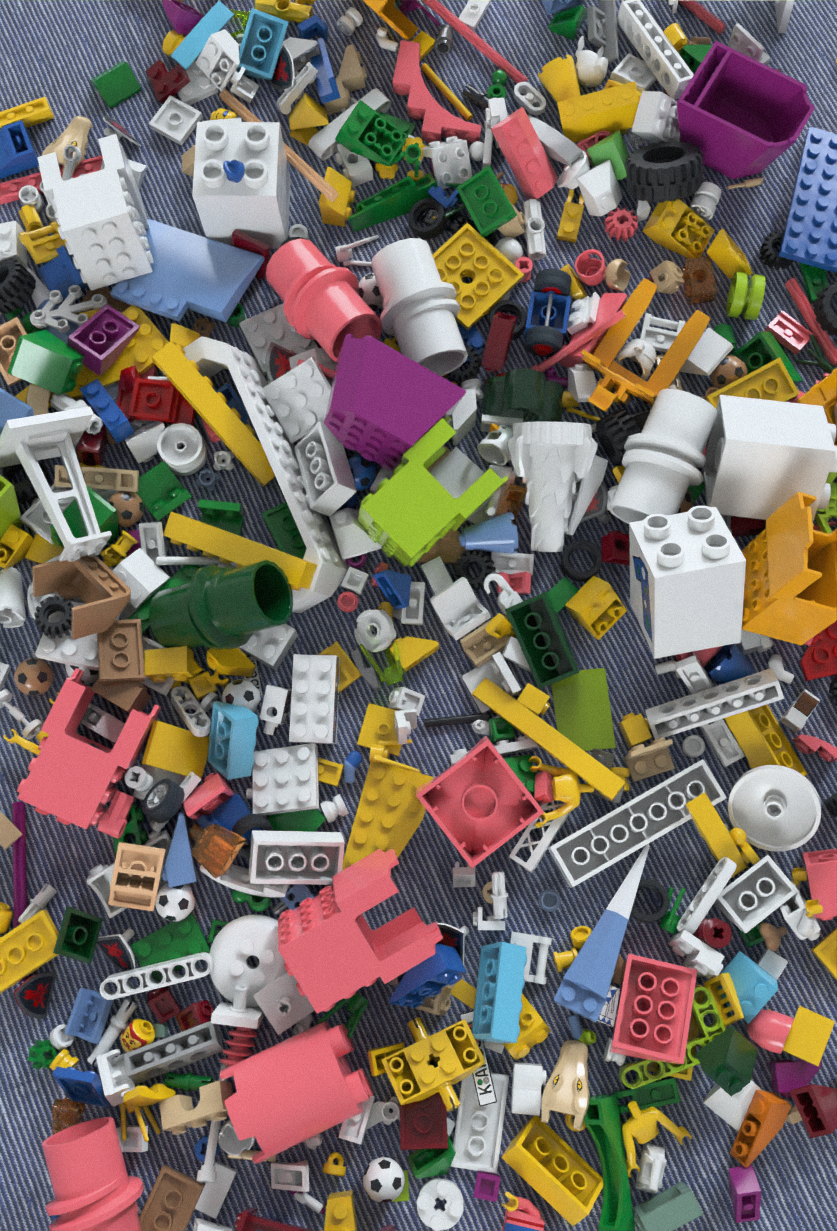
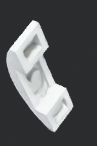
M217 853L211 855L217 859L224 860V858H222ZM207 854L200 866L201 872L218 883L251 895L285 897L290 885L250 884L249 869L231 864L227 872H225L221 868L224 861L216 860Z

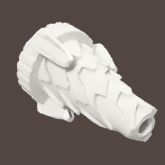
M520 422L512 424V438L507 442V449L517 477H523V483L526 484L525 503L529 505L531 551H563L564 532H568V517L572 510V493H576V475L579 478L587 477L598 448V444L592 438V427L590 424L576 422Z

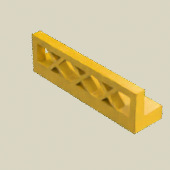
M42 97L1 111L0 129L3 126L20 120L28 128L55 117L46 97Z

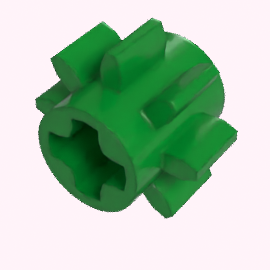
M45 1039L44 1042L36 1040V1044L29 1048L27 1061L34 1062L33 1068L40 1069L42 1067L49 1069L50 1064L56 1058V1051L58 1049L51 1047L50 1040Z

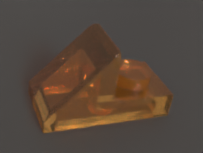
M56 1098L52 1106V1135L80 1123L85 1104L70 1101L69 1098H64L63 1100Z

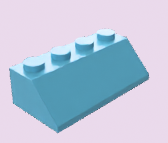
M506 942L481 946L471 1031L475 1040L505 1044L517 1043L520 1033L519 1015L522 1011L521 995L525 985L523 976L524 967L527 963L526 947Z

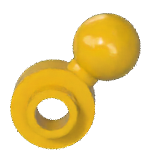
M733 828L729 834L735 845L741 848V857L747 864L751 862L755 865L761 859L746 841L747 835L745 831L741 828Z

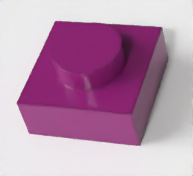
M477 1171L473 1197L497 1202L501 1176Z

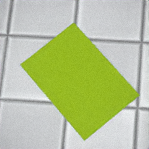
M605 668L580 670L575 675L551 684L558 732L584 751L593 750V748H616Z

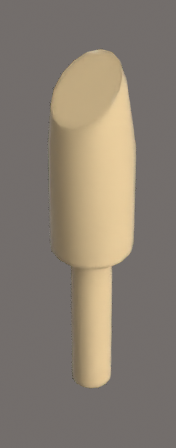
M764 178L744 180V183L729 185L727 189L758 186L763 183Z

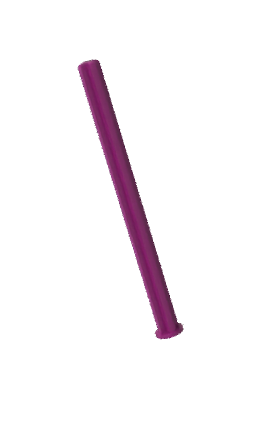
M21 801L12 803V823L23 834L13 843L14 928L21 924L18 918L27 909L25 803ZM26 976L19 982H25L28 979V976Z

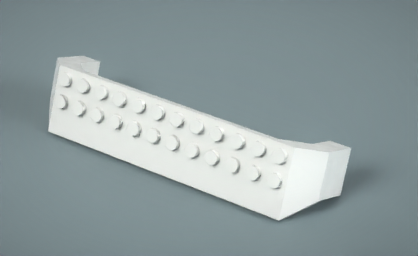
M201 336L183 348L186 352L184 356L189 361L192 359L200 369L198 372L203 377L207 376L210 378L224 368L230 371L307 549L303 559L317 564L310 589L301 588L300 591L291 589L293 593L292 612L302 613L331 597L344 579L349 567L346 561L341 558L326 515L310 508L294 449L295 445L288 439L262 391V388L268 384L256 358L225 342Z

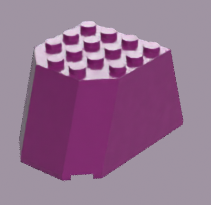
M715 41L677 101L680 141L698 146L703 153V165L731 179L755 175L762 172L796 142L815 108L809 101L806 93V84Z
M347 334L338 355L324 424L347 449L358 451L365 459L374 460L387 471H394L400 465L403 455L442 418L445 419L447 416H451L464 397L466 390L371 336L365 335L363 339L354 338L352 334Z

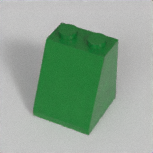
M42 330L19 337L8 373L53 393L62 395L73 391L76 387V379L83 368L82 363L85 356L47 330Z
M87 486L100 533L111 531L112 536L107 541V544H109L119 536L117 510ZM74 499L62 514L75 538L86 537L88 533L77 501ZM52 524L50 526L51 540L56 546H61L64 549L65 547Z

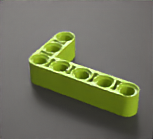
M695 986L694 995L700 990L704 994V1000L701 1003H696L693 997L692 1013L701 1035L687 1040L684 1064L672 1066L669 1062L655 1061L658 1069L654 1074H649L647 1066L654 1060L638 1059L623 1065L619 1070V1079L624 1085L632 1089L638 1088L700 1064L697 1057H692L691 1048L694 1045H699L700 1049H702L725 1031L713 997L708 989ZM710 1013L713 1016V1023L710 1026H705L703 1022L704 1016ZM629 1070H635L636 1079L633 1082H627L625 1079V1075Z

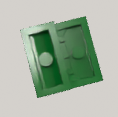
M318 809L273 814L269 815L267 819L274 831L315 832L325 821L326 817Z

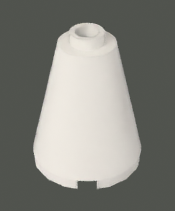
M10 567L0 571V623L3 624V628L20 627L26 620L22 576L16 568Z

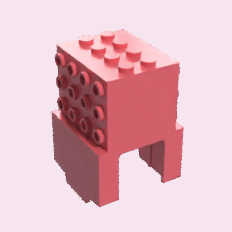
M76 668L72 676L66 679L41 728V731L48 733L49 736H44L40 742L38 749L41 752L37 758H33L27 769L30 771V774L26 780L23 779L19 784L17 792L20 794L17 799L35 806L34 810L46 816L53 814L57 816L56 820L65 825L73 823L88 829L100 822L103 814L108 810L105 808L106 803L112 801L116 790H118L115 788L116 783L123 780L128 768L135 766L150 735L153 722L158 719L161 707L155 705L150 714L132 709L113 749L77 734V728L95 692L91 690V687L82 684L81 679L84 671ZM92 743L95 744L96 746H98V747L101 748L102 750L97 749V748L91 746V744H92Z
M381 849L376 850L332 876L333 887L327 886L323 888L318 896L313 899L311 897L306 898L299 904V907L294 910L288 909L279 916L278 950L285 960L284 967L289 976L294 975L297 980L296 987L301 996H307L317 1014L321 1011L326 1012L332 1009L336 1002L343 998L348 999L352 997L359 988L372 985L378 977H381L384 984L388 983L435 954V944L443 939L438 924L434 922L427 926L420 918L415 907L376 930H371L362 913L399 892L390 877L391 868L399 863L394 849L385 853Z

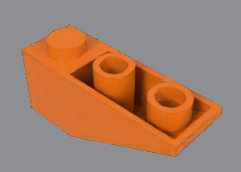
M756 1090L730 1154L744 1167L748 1168L783 1127L791 1105L775 1092Z

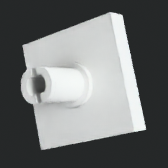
M287 972L253 995L278 1035L315 1011L307 996H301L296 987L297 980L294 975L289 976Z
M237 985L235 986L233 1003L220 1002L212 1013L211 1023L257 1029L265 1014L260 1007H246L249 987Z

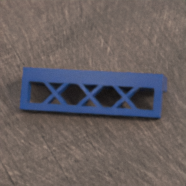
M320 38L318 42L321 54L311 57L310 60L311 64L318 70L315 80L321 102L324 104L341 97L324 38Z

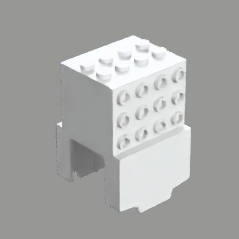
M116 134L98 139L105 168L73 179L62 180L56 152L37 157L44 191L55 211L57 223L61 225L58 227L62 240L66 239L67 251L69 255H74V265L76 269H81L80 276L84 284H88L91 291L153 272L151 263H154L151 252L147 251V249H150L148 239L144 237V235H147L145 229L149 228L142 197L128 159Z

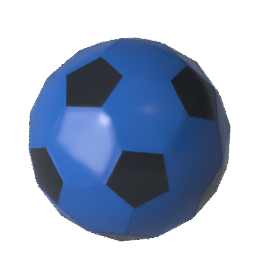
M361 454L349 456L347 459L357 491L368 489L377 477V467L374 461L365 459Z

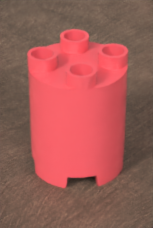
M324 1021L220 1072L222 1080L234 1076L237 1092L224 1102L239 1140L255 1136L262 1149L258 1154L252 1156L255 1164L364 1112L362 1102L370 1099L373 1091L363 1068L354 1072L350 1068L345 1054L353 1051L354 1045L351 1038L347 1037L348 1030L344 1024L331 1028L329 1023Z

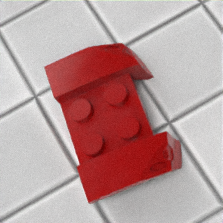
M136 366L121 370L116 404L129 422L134 423L135 419L171 422L172 425L185 423L193 426L196 410L169 380L141 379Z

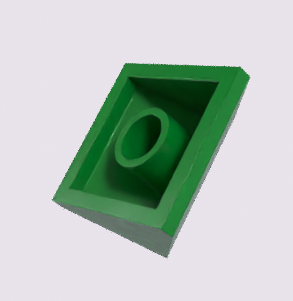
M124 61L119 62L90 80L110 109L142 91L131 68Z

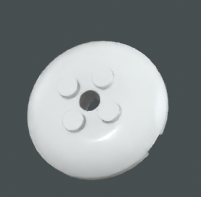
M259 914L239 917L223 927L212 943L209 953L213 960V967L210 971L211 979L217 990L232 1003L235 986L242 985L249 987L246 1007H259L253 995L287 972L284 967L285 960L278 950V920ZM251 955L257 956L259 966L250 967L248 957Z

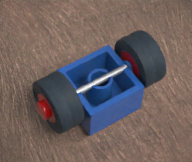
M543 269L537 273L524 335V339H526L525 349L535 356L551 357L562 349V344H564L571 303L569 294L572 280L571 276L562 270Z

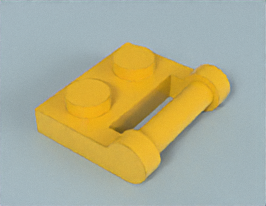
M57 221L51 222L49 226L28 233L25 231L19 233L21 243L25 245L36 265L59 256L56 249L62 245L66 247L65 242L67 241L66 239H61L58 231L60 226ZM51 233L54 234V235H51V236H48V237L39 239V240L34 241V242L31 241V240H33V239H36V238H39V237H42V236H45V235H48V234H51Z

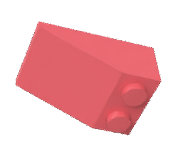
M220 773L209 774L203 779L204 783L198 788L195 787L185 799L183 805L188 817L197 820L202 815H209L235 794Z

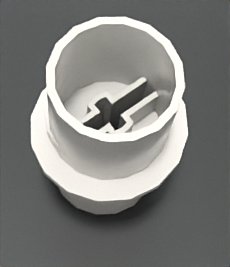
M409 238L387 245L377 252L371 262V267L383 299V312L380 317L382 329L385 333L396 337L401 354L439 376L454 371L467 360L468 354L455 320L461 308L455 300L457 293L453 284L441 281L427 241L420 238Z
M663 389L659 391L642 432L629 436L625 442L624 448L626 452L622 459L625 471L609 506V510L613 515L629 524L642 521L652 514L668 516L678 513L688 486H699L704 479L702 473L696 468H701L706 463L705 456L702 453L718 418L717 409L701 397L677 389Z

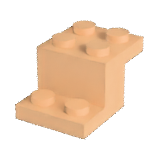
M119 842L108 905L154 911L165 849Z

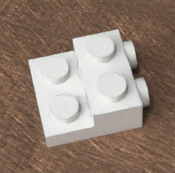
M491 98L488 100V108H485V131L508 117L504 98ZM493 135V140H495L496 148H499L500 155L504 156L498 142L496 141Z
M686 930L673 935L668 942L676 954L683 957L687 956L683 965L688 968L697 969L696 977L706 976L710 979L713 975L718 976L723 968L721 962L725 956Z

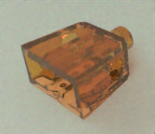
M196 824L188 833V836L196 841L191 854L215 879L226 874L246 841L244 837L218 824L206 826L204 830Z

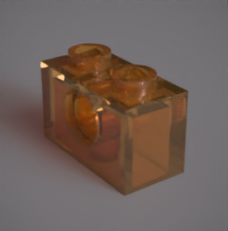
M710 256L686 259L681 271L683 273L682 278L685 280L684 294L686 298L688 297L689 305L713 302L717 294V288Z

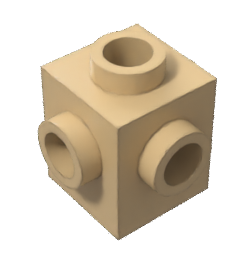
M665 260L650 271L654 280L653 283L658 287V292L673 294L680 289L679 286L685 283L682 278L683 273L674 262Z

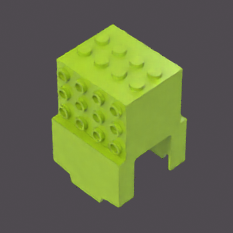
M449 416L437 422L403 455L400 465L393 471L394 474L390 480L385 478L377 486L378 489L374 495L370 493L361 501L358 521L368 531L367 536L374 543L378 541L383 546L381 550L389 558L393 557L403 568L407 565L412 567L416 564L422 555L427 553L450 529L455 532L509 479L507 476L500 478L489 468L459 498L454 499L427 471L446 452L443 445L456 434V431L449 425L451 420Z

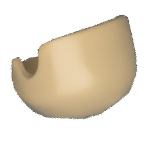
M616 258L607 265L604 275L606 285L610 289L620 292L626 289L630 279V272L625 269L628 263L622 259Z

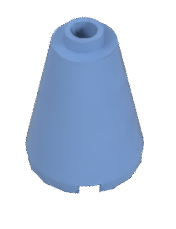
M506 512L462 529V533L459 534L460 546H464L465 550L517 553L518 533L516 525L511 523V519H515L513 513Z

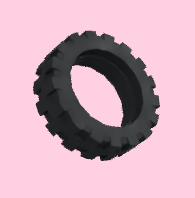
M836 281L822 289L816 296L818 298L814 301V314L817 316L815 318L817 323H820L821 329L823 331L826 330L828 335H835V337H837V319L831 311L830 300L832 295H837Z

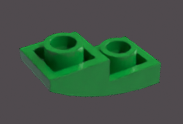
M565 576L548 592L556 613L579 591Z

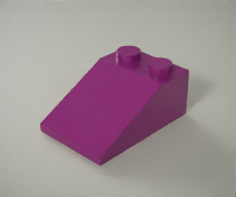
M106 304L68 337L67 344L85 356L82 363L85 367L101 376L115 363L139 331L140 326Z

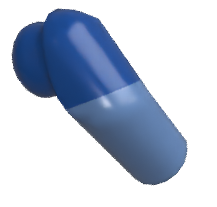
M351 751L344 760L345 783L355 782V770L362 760V756L358 751Z

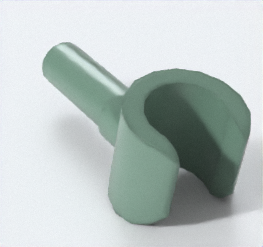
M150 1022L153 1029H155V1037L168 1036L167 1024Z

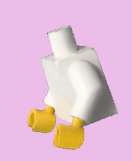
M794 868L792 870L793 881L791 883L799 892L782 904L780 909L784 919L800 940L808 938V940L813 941L820 936L819 931L821 930L814 914L822 913L823 907L819 905V899L805 900L800 892L801 884H799V881H807V873L805 868Z

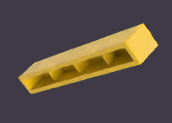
M170 341L152 356V361L258 483L264 487L276 476L260 440L258 441L254 436V430L250 425L242 423L240 420L241 415L235 408H229L226 404L227 399L221 392L216 393L212 388L214 385L207 376L203 377L198 372L200 370L198 365L192 359L189 361L184 356L186 353L178 343L175 345Z
M170 512L163 536L171 538V543L182 546V543L187 544V549L198 552L199 549L203 550L202 555L214 558L215 555L219 556V561L230 565L232 562L237 563L236 568L264 560L274 562L285 573L291 589L300 591L301 588L310 589L317 568V564L174 512Z

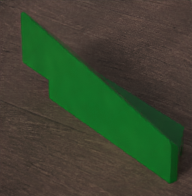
M430 173L416 182L413 181L411 176H408L358 202L355 207L356 213L349 216L348 220L353 230L357 232L407 214L419 200L431 198L427 193L432 186L437 188V183Z

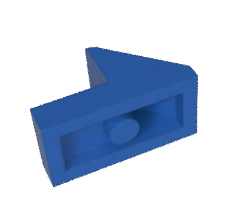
M229 382L215 390L216 393L221 392L227 399L226 404L230 409L235 408L241 415L240 420L242 423L249 418L244 404Z

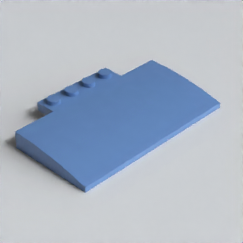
M147 218L149 228L145 229L147 235H144V237L148 239L150 249H147V251L151 252L154 263H151L153 272L115 283L116 285L110 293L111 296L119 301L179 322L187 309L227 322L264 262V256Z

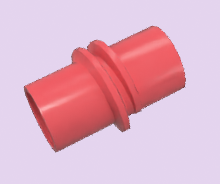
M301 238L289 241L272 255L267 265L266 278L269 285L284 301L283 311L286 320L295 328L298 334L306 339L316 340L336 363L347 334H352L354 338L360 339L368 335L379 340L382 331L381 320L358 295L359 284L357 277L348 268L336 267L334 264H331L310 240Z
M112 1117L95 1118L78 1123L44 1140L42 1148L55 1197L45 1206V1209L49 1216L59 1215L49 1225L50 1231H142L136 1200L144 1190L143 1182L139 1177L127 1174L115 1122Z

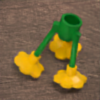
M409 137L402 147V152L392 160L389 167L377 162L375 169L379 172V176L382 179H393L395 172L398 171L396 163L404 158L407 163L415 165L414 171H409L407 177L411 176L413 181L416 182L424 177V172L419 170L420 160L423 158L422 148L426 146L422 144L420 137L414 139Z

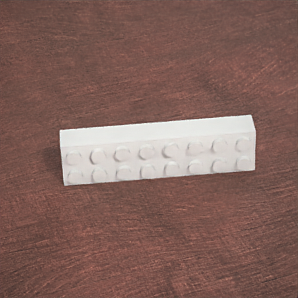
M702 759L552 845L548 850L569 887L572 888L692 819L685 804L702 793L708 796L713 806L727 797Z

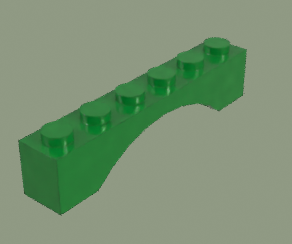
M594 1095L589 1099L584 1122L596 1144L603 1174V1204L598 1228L599 1231H635L617 1095Z

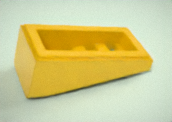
M721 973L704 982L705 988L710 991L724 1027L744 1018L729 973ZM722 985L723 989L719 990L718 986ZM725 993L727 997L722 999L721 995ZM730 1002L731 1006L724 1008V1004ZM733 1010L735 1015L728 1018L726 1013Z

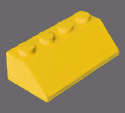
M635 81L557 102L563 134L573 143H578L600 131H607L611 134L617 130L623 131L632 128L639 105Z
M768 704L725 718L727 727L734 734L739 747L748 759L751 769L764 765H779L791 768L803 776L807 775L806 770Z
M533 1115L510 1142L501 1157L572 1226L590 1213L603 1188V1178L545 1122H541V1118L537 1115Z

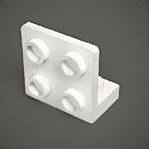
M739 23L734 25L728 47L766 65L769 63L770 57L763 51L764 47Z
M500 652L492 655V659L478 669L475 668L462 676L471 695L485 677L512 697L520 694L521 691ZM472 696L481 713H485L486 711L490 710L486 705H484L482 702H480L478 699Z

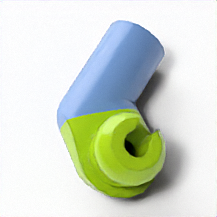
M579 1014L568 1016L572 1037L585 1045L595 1043L597 1039L596 1034L581 1026Z

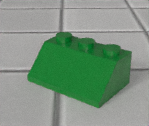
M760 331L732 354V356L740 358L745 363L747 375L780 357L795 386L803 381L771 332Z

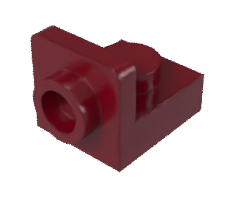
M170 986L149 990L147 993V1003L161 1024L181 1012V1007L172 995Z
M208 1000L192 1003L175 1016L181 1031L183 1032L211 1021L213 1008Z

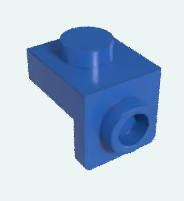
M316 14L302 21L297 26L299 39L310 40L318 34L321 38H324V41L328 39V26Z

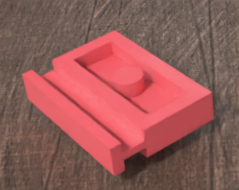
M784 311L764 330L765 332H771L778 342L795 355L811 340L809 335L813 334Z

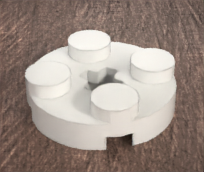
M375 609L366 610L358 616L356 620L358 622L357 629L354 630V634L359 646L371 652H380L387 649L392 640L396 638V631L390 616L384 610ZM373 625L377 628V634H372Z
M433 1178L421 1187L417 1198V1211L422 1222L433 1230L440 1231L453 1227L460 1220L464 1211L463 1195L453 1181ZM436 1198L446 1200L444 1204L445 1209L441 1210L434 1207L436 1205Z

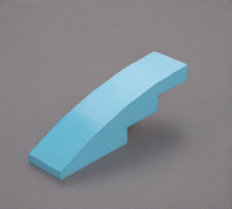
M218 1L176 48L171 58L187 71L195 59L199 57L210 35L222 31L234 14L223 3Z

